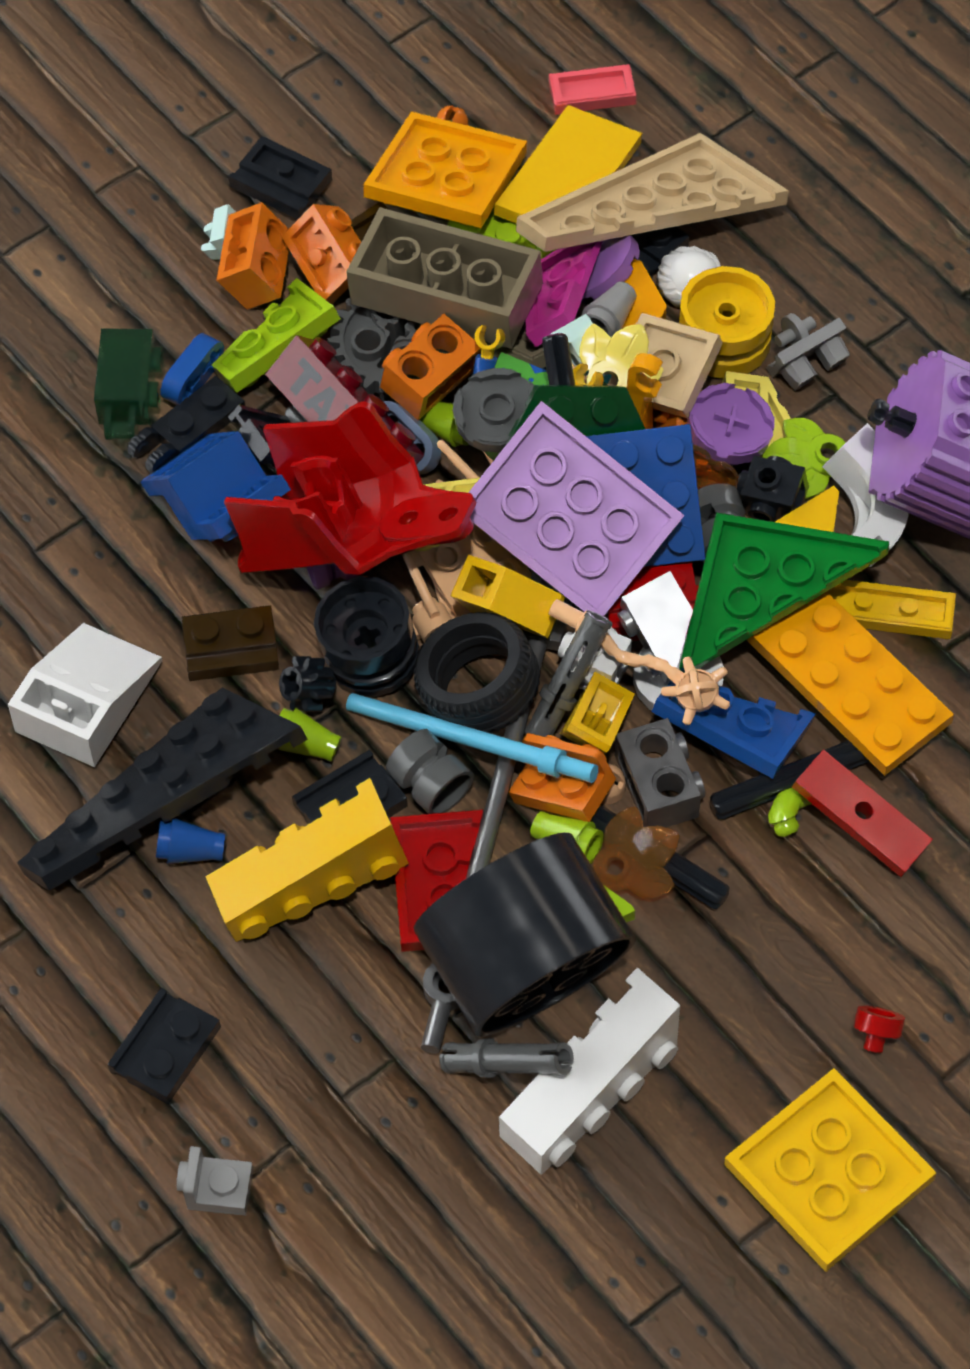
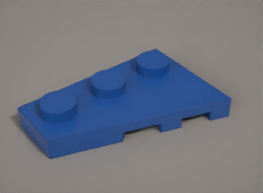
M670 681L667 686H676V684ZM719 686V695L730 702L729 708L725 710L713 705L706 711L696 712L692 723L685 725L682 722L685 709L678 703L676 697L660 694L656 699L652 713L663 719L668 718L670 723L772 779L810 728L816 713L800 709L798 715L775 709V701L759 697L757 703L734 697L729 688Z

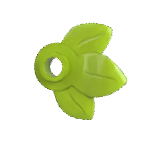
M786 419L783 422V430L786 437L774 441L766 449L762 457L778 456L790 461L793 465L805 467L809 484L805 499L816 497L826 490L831 477L822 467L830 458H825L821 454V450L831 449L836 453L846 442L837 435L825 434L815 422L809 419Z

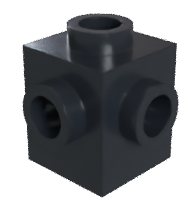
M753 456L749 470L741 472L737 484V490L741 496L745 514H748L753 519L770 522L777 521L803 505L809 489L805 467L793 465L790 461L778 456H769L768 458Z

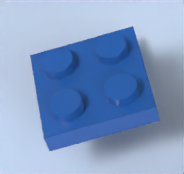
M239 431L208 434L140 481L149 496H164L191 540L208 539L209 542L221 538L224 542H227L238 536L224 504L226 497L272 501L274 496L281 497L291 490L282 475L266 476Z

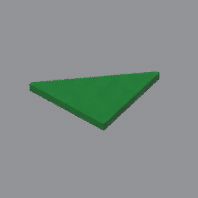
M716 512L679 667L680 671L685 673L682 661L685 657H691L695 668L699 669L887 556L889 541Z

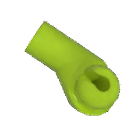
M792 787L780 792L775 797L768 813L769 824L774 825V832L779 837L797 832L799 823L795 816L798 814L799 809L812 804Z

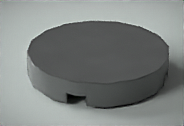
M491 368L475 373L468 378V383L462 389L461 387L459 388L454 397L453 417L458 433L469 445L484 452L500 453L510 438L509 433L513 425L521 417L525 409V403L534 384L531 381L529 383L525 378L521 377L520 373L512 369Z

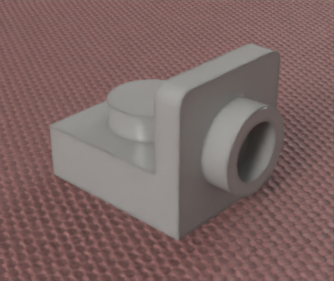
M191 1146L188 1162H180L177 1174V1191L183 1192L187 1210L246 1216L254 1171L253 1163L203 1157L201 1147Z

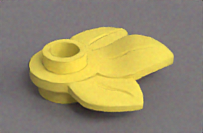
M591 324L587 328L579 348V358L582 364H588L586 385L589 384L594 372L597 371L601 372L602 375H613L617 380L616 386L627 387L628 369L635 356L648 352L649 340L643 325L626 326L615 332L612 337L595 324ZM660 367L656 376L650 377L647 374L645 375L649 378L657 379L659 381L663 372V368Z

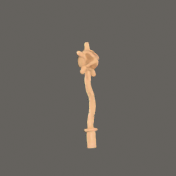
M558 599L553 602L549 610V616L575 628V633L586 611L582 612ZM606 633L601 646L618 663L634 668L645 666L663 672L676 684V686L662 687L661 694L677 698L678 703L685 709L682 720L685 725L692 723L696 712L706 711L713 705L725 710L729 708L730 702L719 695L718 682L728 674L725 667L709 673L702 669H696L691 657H685L682 660L685 673H683L678 668L671 666L665 659L650 654L645 656L619 649L611 636Z

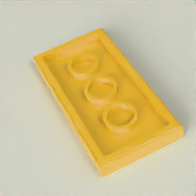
M567 105L495 203L494 215L517 224V217L623 169L641 145L642 133Z

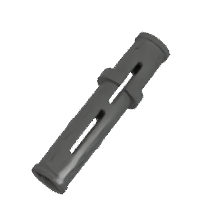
M586 611L585 617L565 651L549 684H544L539 692L542 699L531 721L524 730L525 734L531 733L543 737L546 735L553 736L565 712L573 709L576 703L574 695L591 666L607 631L613 624L609 619L597 612ZM587 641L588 645L574 672H571L570 669L581 647ZM565 683L566 687L553 712L550 714L548 711L562 684Z
M483 1038L476 1043H445L441 1050L444 1052H454L455 1054L439 1055L440 1065L445 1073H476V1075H480L482 1078H492L498 1073L565 1075L571 1071L572 1067L570 1065H559L558 1062L574 1063L572 1048L565 1042L550 1044L494 1042V1039Z

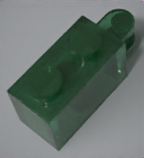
M101 328L94 403L98 423L104 424L105 440H132L131 438L138 435V425H151L152 408H159L160 383L155 382V372L163 371L164 357L163 347L155 345L153 329Z

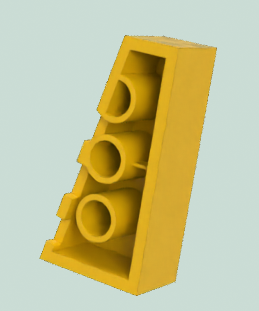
M370 778L355 786L359 794L342 805L335 798L320 807L322 817L307 826H298L294 823L280 831V835L276 838L275 845L266 849L263 846H256L206 876L224 923L236 942L242 939L257 938L266 933L269 927L286 919L301 918L307 915L313 907L331 899H343L351 895L357 887L373 880L387 879L395 875L401 867L409 864Z

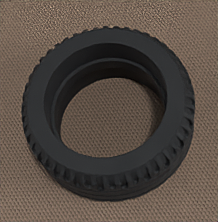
M476 612L455 617L442 624L430 634V637L425 640V643L422 644L421 649L418 651V656H416L414 681L416 689L431 716L487 733H493V731L497 732L501 728H505L509 724L511 725L532 704L540 683V669L537 657L526 636L515 623L498 614ZM492 654L508 657L502 672L487 686L469 693L447 692L448 684L456 671L472 659Z

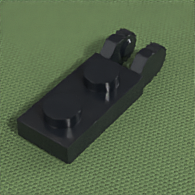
M215 376L154 422L151 427H145L138 435L131 438L132 440L127 446V451L134 458L138 459V457L141 458L162 443L156 451L149 455L145 462L146 469L153 473L208 434L218 433L230 424L231 421L228 416L238 405L245 406V401L221 379Z

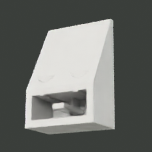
M81 624L31 668L9 701L8 708L15 732L95 767L163 661L162 657L90 625Z

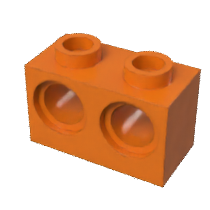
M262 202L228 215L216 279L247 310L281 298L289 249L281 237L289 228Z
M443 314L432 324L425 322L421 325L405 348L401 350L397 347L388 354L382 363L384 370L380 388L419 420L473 372L476 355L481 354L482 348L447 315ZM436 349H442L449 353H440ZM406 375H415L420 379H411Z

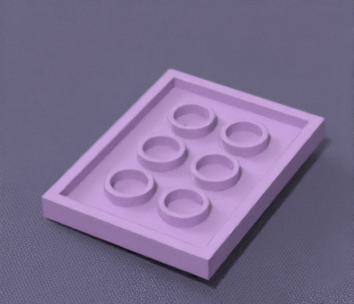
M542 401L468 492L474 496L477 502L470 517L474 524L584 612L591 610L605 616L684 517L681 512Z

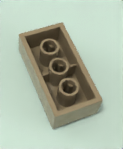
M379 207L346 271L351 304L421 324L425 322L432 324L441 315L445 314L474 339L477 328L481 325H486L484 339L485 342L492 344L496 340V331L500 328L505 334V342L502 346L512 349L543 285L541 251L381 207Z

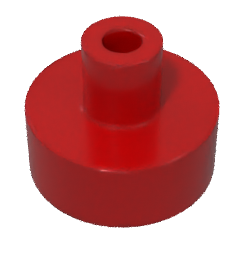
M858 1006L853 1026L867 1033L864 1049L882 1053L886 1038H901L905 1017L884 1008Z

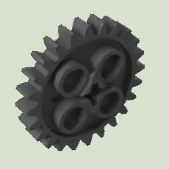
M347 298V311L337 310L341 319L329 327L330 337L328 338V343L337 352L334 356L341 365L348 366L362 378L361 387L363 386V389L368 394L379 393L380 399L383 402L387 401L389 395L380 388L384 370L382 369V363L395 348L399 347L401 350L411 342L414 333L423 324L351 304V299ZM436 349L440 353H449L442 349ZM406 375L411 379H420L415 375Z

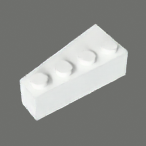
M636 968L625 980L630 985V990L619 1002L615 1004L608 998L595 1012L598 1017L591 1025L589 1034L584 1039L574 1035L568 1042L574 1054V1063H558L559 1065H570L572 1067L571 1071L565 1075L539 1073L499 1116V1136L541 1175L551 1165L554 1164L556 1167H559L565 1163L575 1151V1143L587 1131L590 1134L597 1132L608 1120L611 1114L609 1110L621 1099L626 1102L634 1097L644 1084L645 1080L643 1078L655 1066L658 1069L665 1067L678 1051L677 1039L680 1004L639 968Z

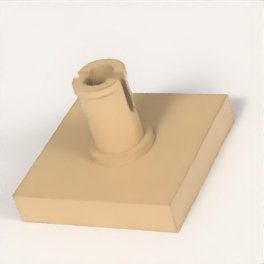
M641 313L637 324L643 325L649 340L647 354L654 355L663 361L661 365L663 372L659 379L662 386L656 397L652 398V407L688 419L689 412L691 413L723 342L718 334ZM613 375L607 386L617 385V380Z

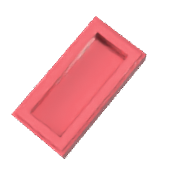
M630 64L549 74V86L555 115L562 114L567 105L583 111L636 105V91Z

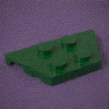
M534 385L525 403V409L521 417L516 420L509 433L510 438L508 442L541 401L585 436L643 430L645 427L625 386Z

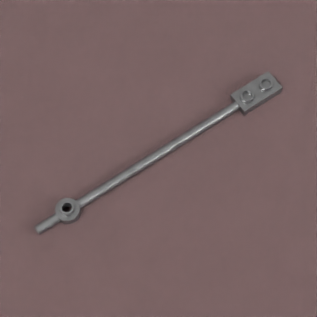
M532 572V580L560 593L537 573ZM565 597L564 603L572 606L573 602ZM557 619L548 639L522 630L537 657L539 669L542 666L545 650L558 651L565 635L567 624ZM531 704L524 711L525 713L519 716V719L506 726L504 738L518 742L522 741ZM498 756L466 878L484 868L490 862L516 760ZM432 963L426 969L423 976L424 995L432 1006L421 1049L428 1053L436 1054L440 1052L450 1010L457 1009L459 1006L451 993H443L439 990L441 986L445 985V982Z

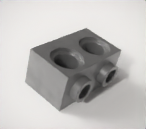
M666 718L617 733L615 737V758L625 776L626 785L646 833L698 818L700 799L705 798L704 784L698 771H690L686 759H689V752L684 736L681 732L674 733L669 719ZM648 752H657L662 754L663 756L659 758H650L644 754ZM672 790L679 793V795L667 797L662 795L661 792Z

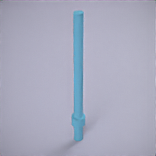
M351 693L346 702V709L348 711L415 731L428 729L436 737L536 766L540 773L556 778L563 774L593 783L598 775V765L568 757L565 750L545 746L541 749L355 693Z

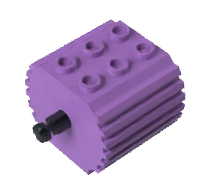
M937 350V352L931 351L928 353V357L922 356L918 359V365L913 363L908 368L907 375H902L898 380V387L896 389L893 388L888 395L887 403L885 400L876 399L868 411V420L876 425L868 493L877 496L876 500L970 539V363L942 350Z

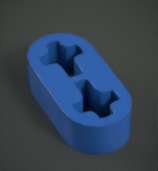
M205 333L198 334L165 375L160 388L161 397L178 405L203 386L215 371L212 364L224 353L223 342Z

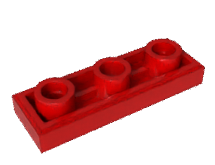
M824 749L792 786L793 789L900 877L905 874L933 840ZM855 811L863 813L866 819L858 817Z

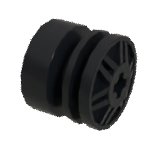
M362 576L342 581L325 593L316 607L314 628L326 664L333 671L336 683L341 689L366 697H378L394 692L409 681L414 673V664L420 647L403 594L393 584L378 577Z

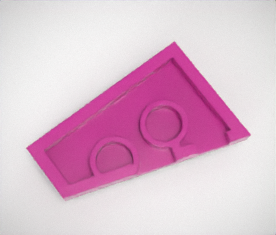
M603 241L557 249L541 259L543 285L526 318V335L535 347L542 344L543 337L550 335L552 332L575 320Z

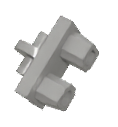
M790 313L781 319L783 332L776 335L774 339L779 347H783L788 343L791 346L777 353L775 356L776 361L767 365L766 369L772 378L782 374L795 391L800 389L818 375L807 359L816 353L827 371L841 365L850 356L844 341L840 337L845 331L846 326L839 317L809 335L808 332L816 328V322L811 316L801 320L796 314Z

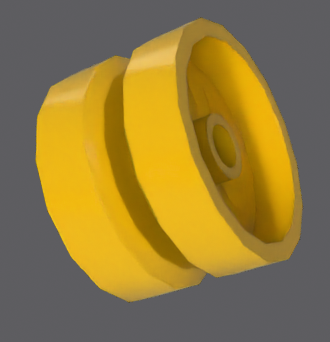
M720 266L704 270L690 279L682 291L679 323L718 334L723 342L708 376L724 378L726 371L749 374L762 365L770 352L775 299L770 287L758 275L743 268Z

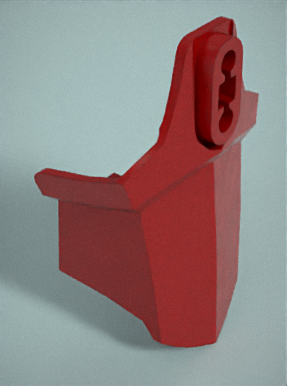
M365 401L358 402L347 408L335 420L266 424L263 431L277 475L284 477L291 490L281 497L274 496L272 501L226 497L224 500L225 507L242 545L237 563L241 573L335 563L344 574L355 575L363 574L392 556L428 545L455 543L466 538L474 527L470 517L477 503L471 493L447 491L423 485L414 457L391 434L374 406Z

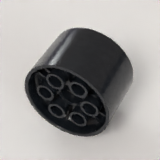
M568 832L557 833L538 839L488 864L434 902L419 917L413 928L416 936L478 1037L493 1035L509 1029L569 997L612 967L636 942L635 935L574 836Z

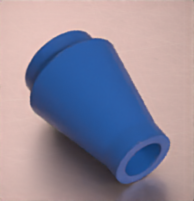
M175 818L172 819V822L164 823V821H160L156 858L167 859V864L207 860L222 861L225 833L214 832Z

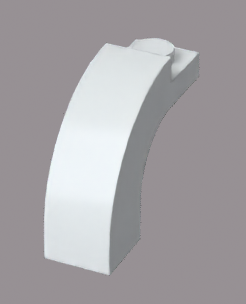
M867 423L822 467L843 488L852 503L855 524L851 535L889 541L890 550L903 533L908 513L876 500L877 496L868 493L875 430Z

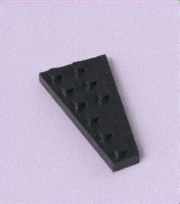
M222 687L217 692L206 697L202 705L187 718L172 726L168 734L153 747L138 755L134 763L119 776L103 785L100 792L84 806L69 814L65 822L50 835L35 843L30 852L20 859L17 864L26 877L50 891L98 863L101 858V851L120 841H124L126 845L142 837L139 832L140 828L159 817L162 818L164 823L168 822L228 787L231 781L230 776L241 769L252 765L257 770L271 761L268 756L270 752L288 742L294 748L308 739L300 725Z

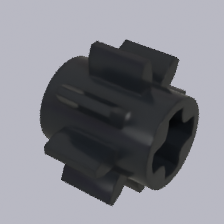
M294 656L292 658L293 667L283 669L280 675L279 689L281 695L287 701H291V710L298 708L299 710H304V712L322 711V701L333 698L336 689V678L333 671L328 667H324V658Z

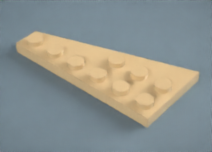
M699 133L517 217L516 232L546 252L787 205L789 190L702 133Z

